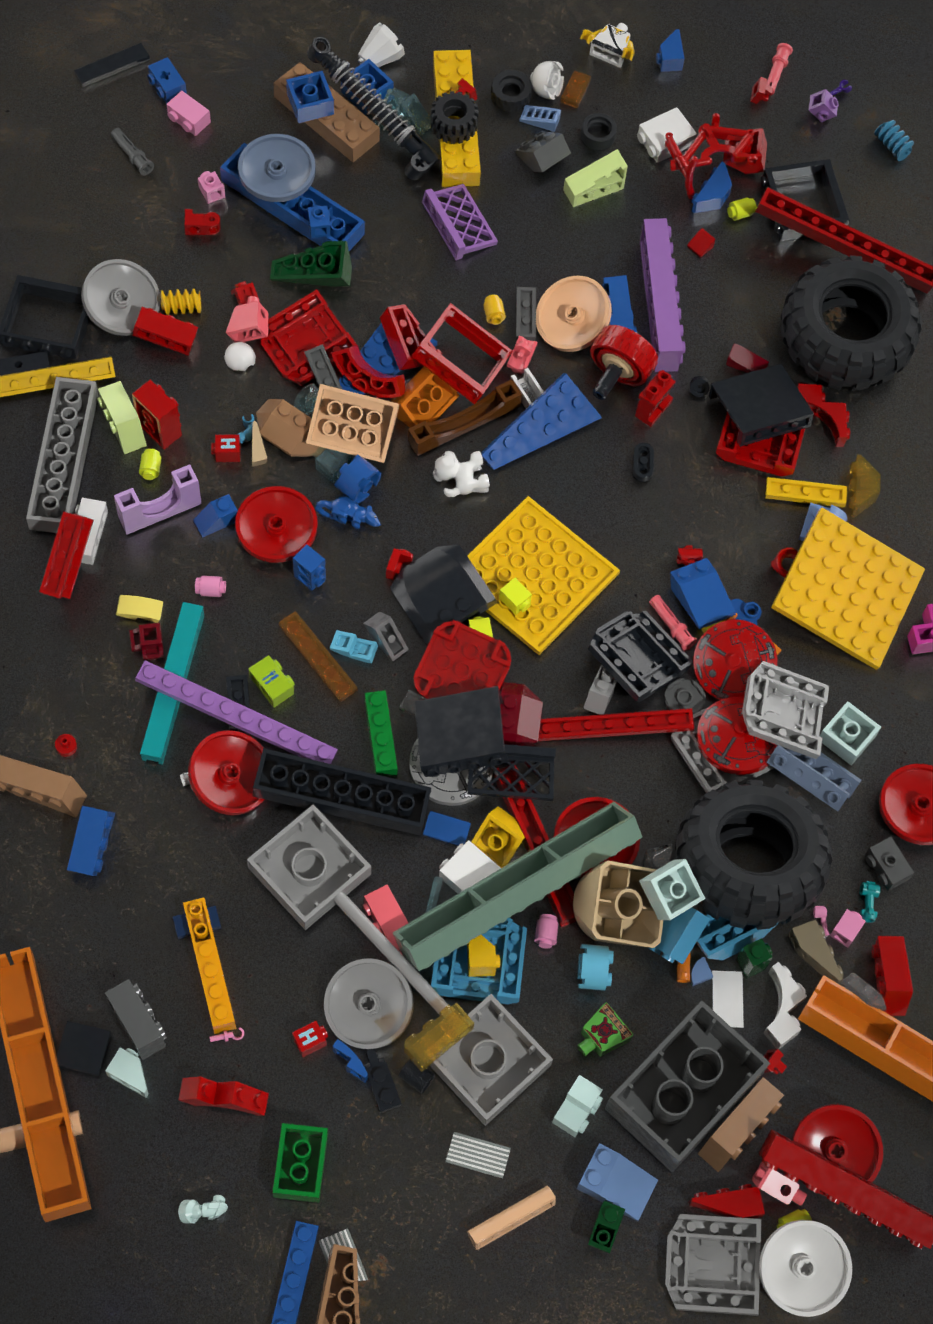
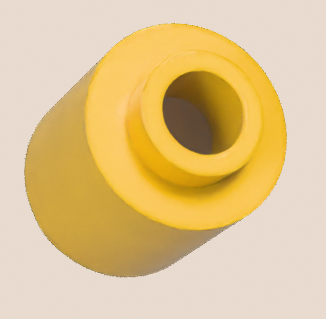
M498 295L487 296L483 304L487 322L498 325L506 318L503 302Z

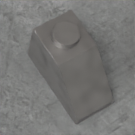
M378 612L363 623L372 640L377 642L378 647L391 661L396 660L409 650L391 616Z

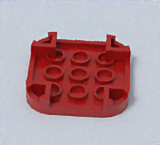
M459 621L445 622L434 630L419 666L415 670V688L424 699L498 686L500 690L510 670L511 654L506 644L501 640L481 633Z

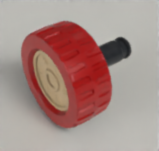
M609 325L603 328L590 350L594 363L604 372L596 384V388L592 390L593 395L600 400L606 399L607 394L610 393L617 381L629 386L643 385L658 364V355L653 346L641 335L626 327Z

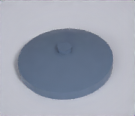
M269 134L253 140L244 148L238 161L239 178L245 189L259 199L269 202L289 201L305 193L313 183L316 172L315 159L309 147L301 140L285 134Z

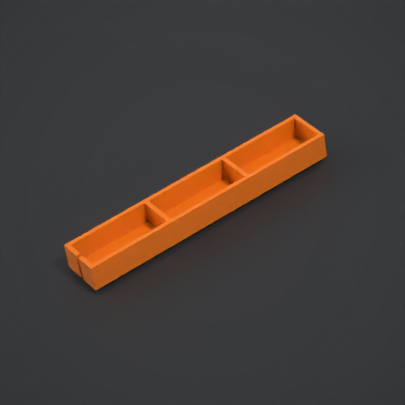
M26 947L10 952L14 965H10L6 953L0 955V1027L39 1207L46 1223L92 1208L34 955L31 948Z
M823 975L799 1015L798 1020L933 1102V1041Z

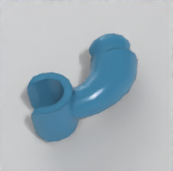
M251 414V421H246L244 416L242 417L243 426L247 429L237 434L240 436V443L249 442L252 439L253 414Z

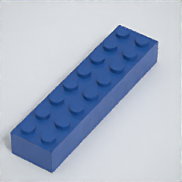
M243 143L220 167L222 182L319 246L327 241H347L350 251L365 235L364 220L311 186L299 197L284 202L265 201L249 193L242 185L238 172L239 157L247 146L246 143ZM327 206L330 220V236L311 238L308 221L309 207Z

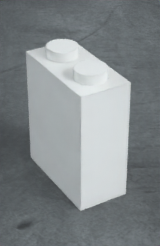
M677 107L639 125L637 138L641 144H644L650 157H653L657 163L671 157L669 150L665 147L666 133L670 132L673 134V138L681 152L688 149L697 137V133Z
M468 840L464 845L461 843L455 849V855L450 860L447 858L442 862L439 867V878L459 894L501 868Z

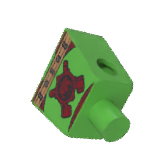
M606 1002L582 1028L581 1034L585 1039L577 1045V1048L584 1056L595 1050L602 1057L630 1042L633 1034Z

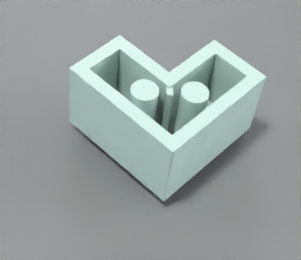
M579 1075L552 1123L576 1137L578 1132L583 1134L589 1124L586 1120L590 1113L593 1115L596 1113L603 1100L600 1096L603 1089Z

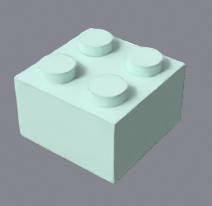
M847 701L822 730L819 737H822V743L852 765L877 736L881 726Z
M686 859L672 860L639 880L658 920H672L705 899Z

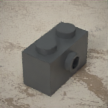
M892 837L870 847L865 854L868 865L874 868L878 874L877 877L880 884L885 886L888 891L910 880L914 874V871Z

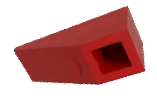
M752 1184L739 1186V1190L730 1191L729 1188L716 1190V1194L708 1195L707 1192L696 1193L694 1198H691L689 1201V1206L723 1217L758 1219L765 1215L760 1189L752 1187Z

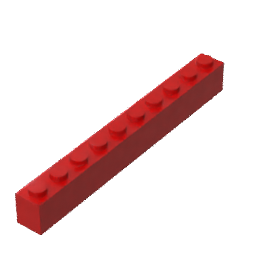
M768 187L764 192L755 212L849 257L850 255L862 256V261L873 263L874 259L885 264L887 271L891 273L896 271L904 278L907 285L926 294L933 288V266Z

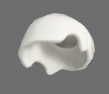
M234 342L226 349L224 360L232 370L246 371L249 366H254L256 355L250 345L244 342Z

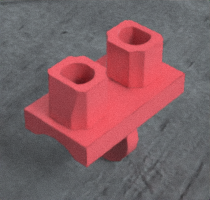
M519 336L507 367L512 368L511 370L515 373L523 374L524 369L528 368L538 342Z

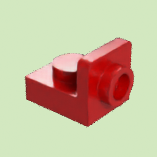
M246 281L235 284V289L231 290V294H235L239 305L247 304L248 297L250 296L259 298L253 282L246 284Z
M394 548L386 568V578L394 580L395 575L401 571L403 564L409 565L413 562V554L405 549Z

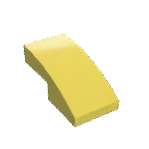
M120 595L116 615L132 620L141 618L158 623L161 618L163 601L139 596Z

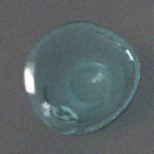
M314 383L305 386L297 395L294 407L306 415H313L319 388Z

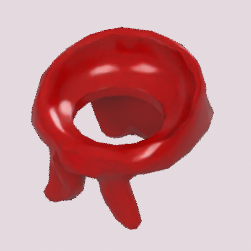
M791 547L783 548L778 552L775 559L771 561V568H774L779 575L786 578L788 571L783 569L782 560L785 558L795 559L798 551Z

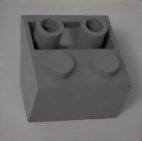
M553 131L538 132L534 135L535 138L521 143L520 148L515 150L516 155L533 172H544L571 154L563 134L554 133Z

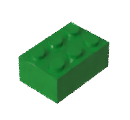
M282 1123L273 1186L274 1198L320 1202L328 1128Z

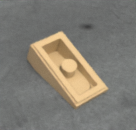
M253 421L252 467L266 464L267 455L256 421Z

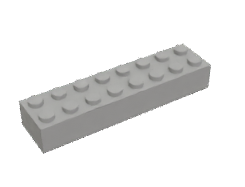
M56 377L26 516L29 530L57 533L63 511L71 514L75 512L98 398L96 381Z

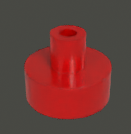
M70 734L60 735L55 741L56 751L63 757L73 755L77 750L75 738Z

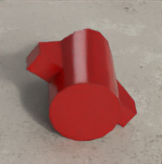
M692 545L678 548L677 564H685L687 566L703 559L702 548H693Z

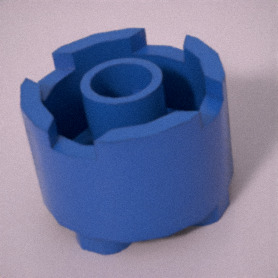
M356 455L350 464L345 463L340 468L339 473L341 475L334 486L351 500L361 503L370 495L367 492L372 485L375 487L378 485L381 472L366 459Z

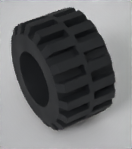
M450 91V94L443 93L442 97L438 96L431 107L430 125L433 134H437L436 137L439 140L443 139V142L447 143L449 141L451 144H455V142L460 144L463 143V140H470V137L475 135L478 126L479 110L473 98L469 99L467 94L462 95V92L454 93V91ZM449 116H458V117H460L461 119H450V118H448V117H449Z

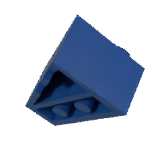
M82 806L67 870L91 876H97V873L101 872L103 866L102 856L108 845V837L116 814L115 812Z

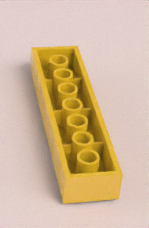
M471 50L434 51L435 100L438 96L442 97L443 93L450 94V91L455 93L458 90L457 83L462 78L473 86ZM449 116V117H448V118H450V119H461V118L458 117V116ZM475 131L473 137H470V140H463V143L460 144L458 142L451 144L449 141L445 143L443 139H440L439 153L441 156L442 187H453L461 184L465 186H480L481 171L477 131Z

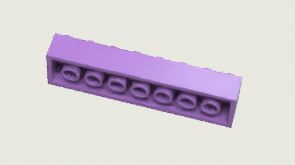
M667 218L644 219L640 236L651 345L658 355V364L654 369L655 372L661 370L665 372L678 371L679 365L683 363V353H685V341L681 339V336H683V325L679 323V320H681V308L677 306V303H679V291L675 290V287H677V275L673 273V270H675V259L671 257V254H673V242L669 240L671 238V226H668Z

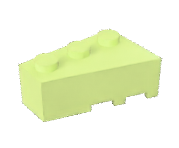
M617 149L565 178L563 190L573 207L624 189L628 166Z
M121 381L99 388L100 397L97 398L98 404L101 409L104 408V416L107 421H110V428L113 434H116L123 453L127 454L146 447L139 416Z

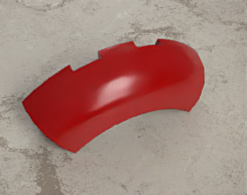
M358 345L331 352L341 374L345 375L358 390L380 398H395L405 393L404 374L387 375L375 370L364 360Z

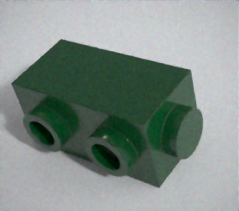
M762 938L742 947L736 961L746 979L767 968L773 958L772 949L768 943H764Z

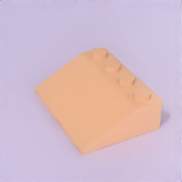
M320 384L306 443L385 463L400 404Z

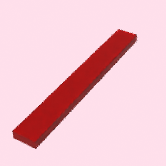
M690 708L541 719L538 741L694 731L693 711Z

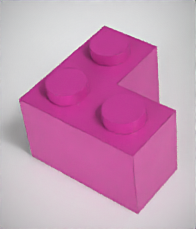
M927 604L922 614L924 624L912 626L907 635L912 655L933 652V604Z

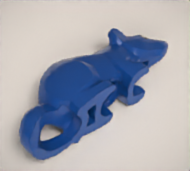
M339 497L333 501L320 500L315 506V510L322 516L343 524L350 521L356 529L360 528L361 522L373 527L381 525L371 506L366 508L359 506L349 497ZM322 507L328 508L331 513L326 512Z

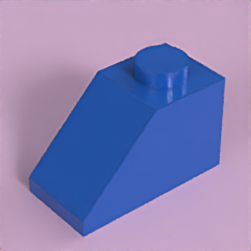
M676 29L660 45L659 53H656V64L660 65L661 72L682 71L685 58L679 29Z
M227 494L210 502L193 519V522L203 538L234 524L238 510L230 495Z

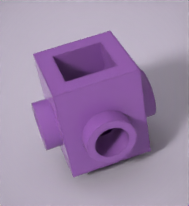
M826 89L810 95L809 111L818 120L823 122L837 116L838 100Z

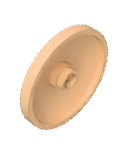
M570 276L563 278L551 285L538 303L536 309V327L538 332L551 347L557 350L574 352L591 346L603 328L609 325L612 311L610 298L604 288L589 277Z

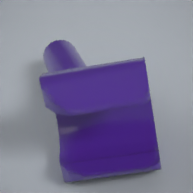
M842 80L839 87L829 93L832 96L841 91L849 93L852 90V86L843 88L849 82L848 80Z

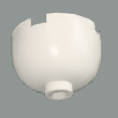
M545 61L538 64L534 69L530 80L537 95L552 100L555 99V95H560L564 82V76H561L560 70L563 71L561 63Z

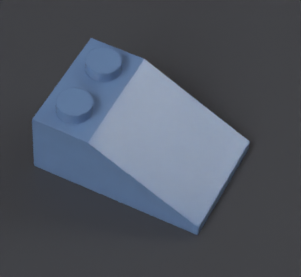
M599 1143L577 1189L602 1203L607 1201L624 1208V1215L638 1222L658 1179L621 1154Z

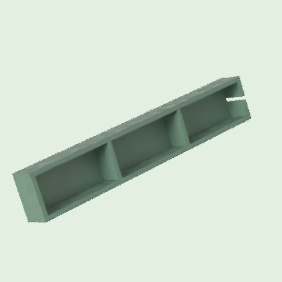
M615 802L600 809L394 931L393 935L401 953L411 961L418 971L430 967L435 961L448 956L452 951L468 944L475 937L485 934L490 928L505 922L507 918L523 911L532 903L542 900L547 894L560 889L567 882L580 877L582 873L598 866L607 858L615 856L627 846L635 844L637 840L642 838L635 816Z

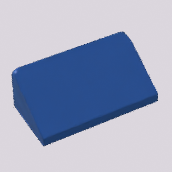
M430 811L423 835L457 846L461 843L464 845L471 823Z

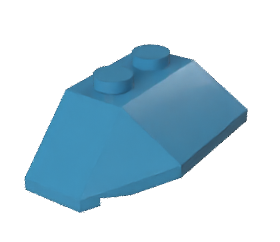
M706 915L710 920L696 943L708 959L725 960L740 952L742 947L764 938L774 927L757 930L756 925H746L742 929L730 926L731 921L719 917L716 920L710 915Z

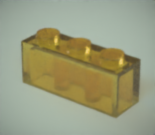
M455 1003L452 1007L451 1005L446 1006L440 1012L441 1016L436 1020L430 1019L423 1025V1030L419 1034L413 1033L405 1040L404 1052L421 1072L474 1029V1022L458 1003Z

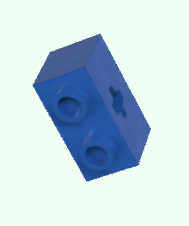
M168 57L148 66V80L151 85H155L158 96L163 98L166 103L171 101L181 91L187 94L186 83Z

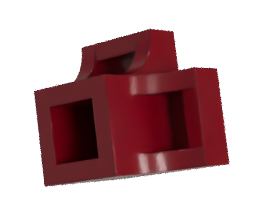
M160 623L139 625L137 629L129 630L132 652L142 651L143 661L164 659Z

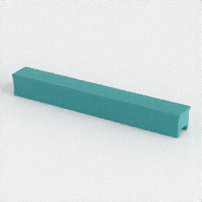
M183 602L164 669L187 679L204 619V607ZM157 692L140 755L143 761L151 760L163 765L180 701L160 692Z

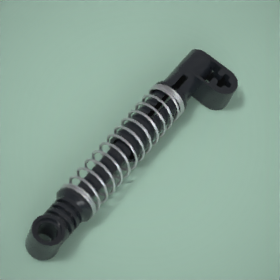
M316 37L307 51L309 60L314 63H321L322 67L325 66L324 69L328 70L331 80L335 81V83L340 80L343 83L340 88L342 89L346 86L348 88L346 94L350 91L354 94L351 99L357 96L359 98L357 104L361 101L365 104L362 110L367 106V115L371 114L373 120L376 119L379 122L378 125L381 124L384 127L383 130L386 129L389 132L388 135H392L395 138L394 141L398 140L397 144L400 147H405L413 155L406 165L404 172L409 179L419 180L439 161L441 156L417 134V129L413 125H408V120L402 119L403 115H398L397 110L392 109V104L388 105L387 100L381 98V94L375 96L376 89L369 91L371 84L364 85L365 78L358 80L360 73L354 74L355 68L349 69L350 63L339 58L338 55H335L334 51L332 52L330 43L326 38Z

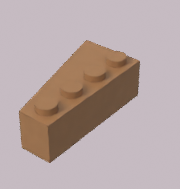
M763 1077L709 1138L698 1155L719 1172L730 1158L735 1160L743 1151L740 1148L743 1143L748 1145L756 1136L753 1131L756 1128L761 1130L769 1121L766 1116L769 1113L774 1115L782 1106L779 1101L784 1095Z

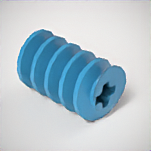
M895 120L885 122L875 130L874 134L878 136L880 141H883L884 146H887V149L892 152L894 157H897L898 161H902L911 153L914 141L908 142L910 137L908 135L904 136V130L899 131V125L894 126Z

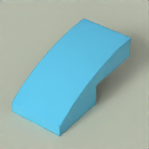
M336 630L330 646V650L371 664L378 648V644L375 641L357 638L356 634Z

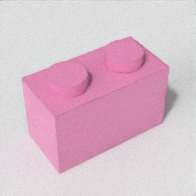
M183 91L167 103V115L170 120L177 122L186 132H190L194 136L198 135L211 123L210 111Z

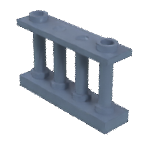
M778 745L767 761L768 764L836 811L840 810L846 799L851 797L862 781L823 753H820V756L814 759Z

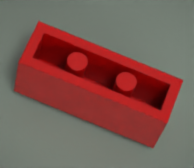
M142 307L134 326L133 336L189 356L198 327L190 322L175 319L171 315L158 313L152 308Z

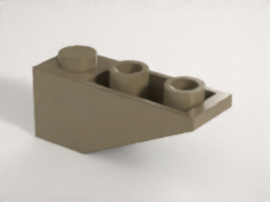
M815 919L792 928L788 935L796 953L822 976L825 975L840 984L844 976L843 970L839 964H836L833 958L834 951L831 945L826 943L823 927L818 925Z

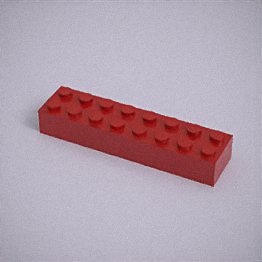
M772 1129L770 1130L759 1151L765 1166L774 1171L780 1168L787 1178L798 1182L799 1179L802 1180L803 1184L811 1191L819 1193L821 1190L824 1192L823 1195L827 1196L826 1198L838 1205L840 1201L843 1202L849 1211L860 1216L861 1212L864 1213L868 1221L879 1227L884 1224L885 1228L895 1236L901 1238L902 1235H905V1238L914 1246L920 1249L923 1246L931 1249L933 1245V1215Z

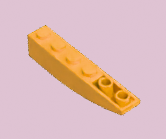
M205 898L184 902L183 906L214 1034L223 1033L224 1030L236 1029V1024Z

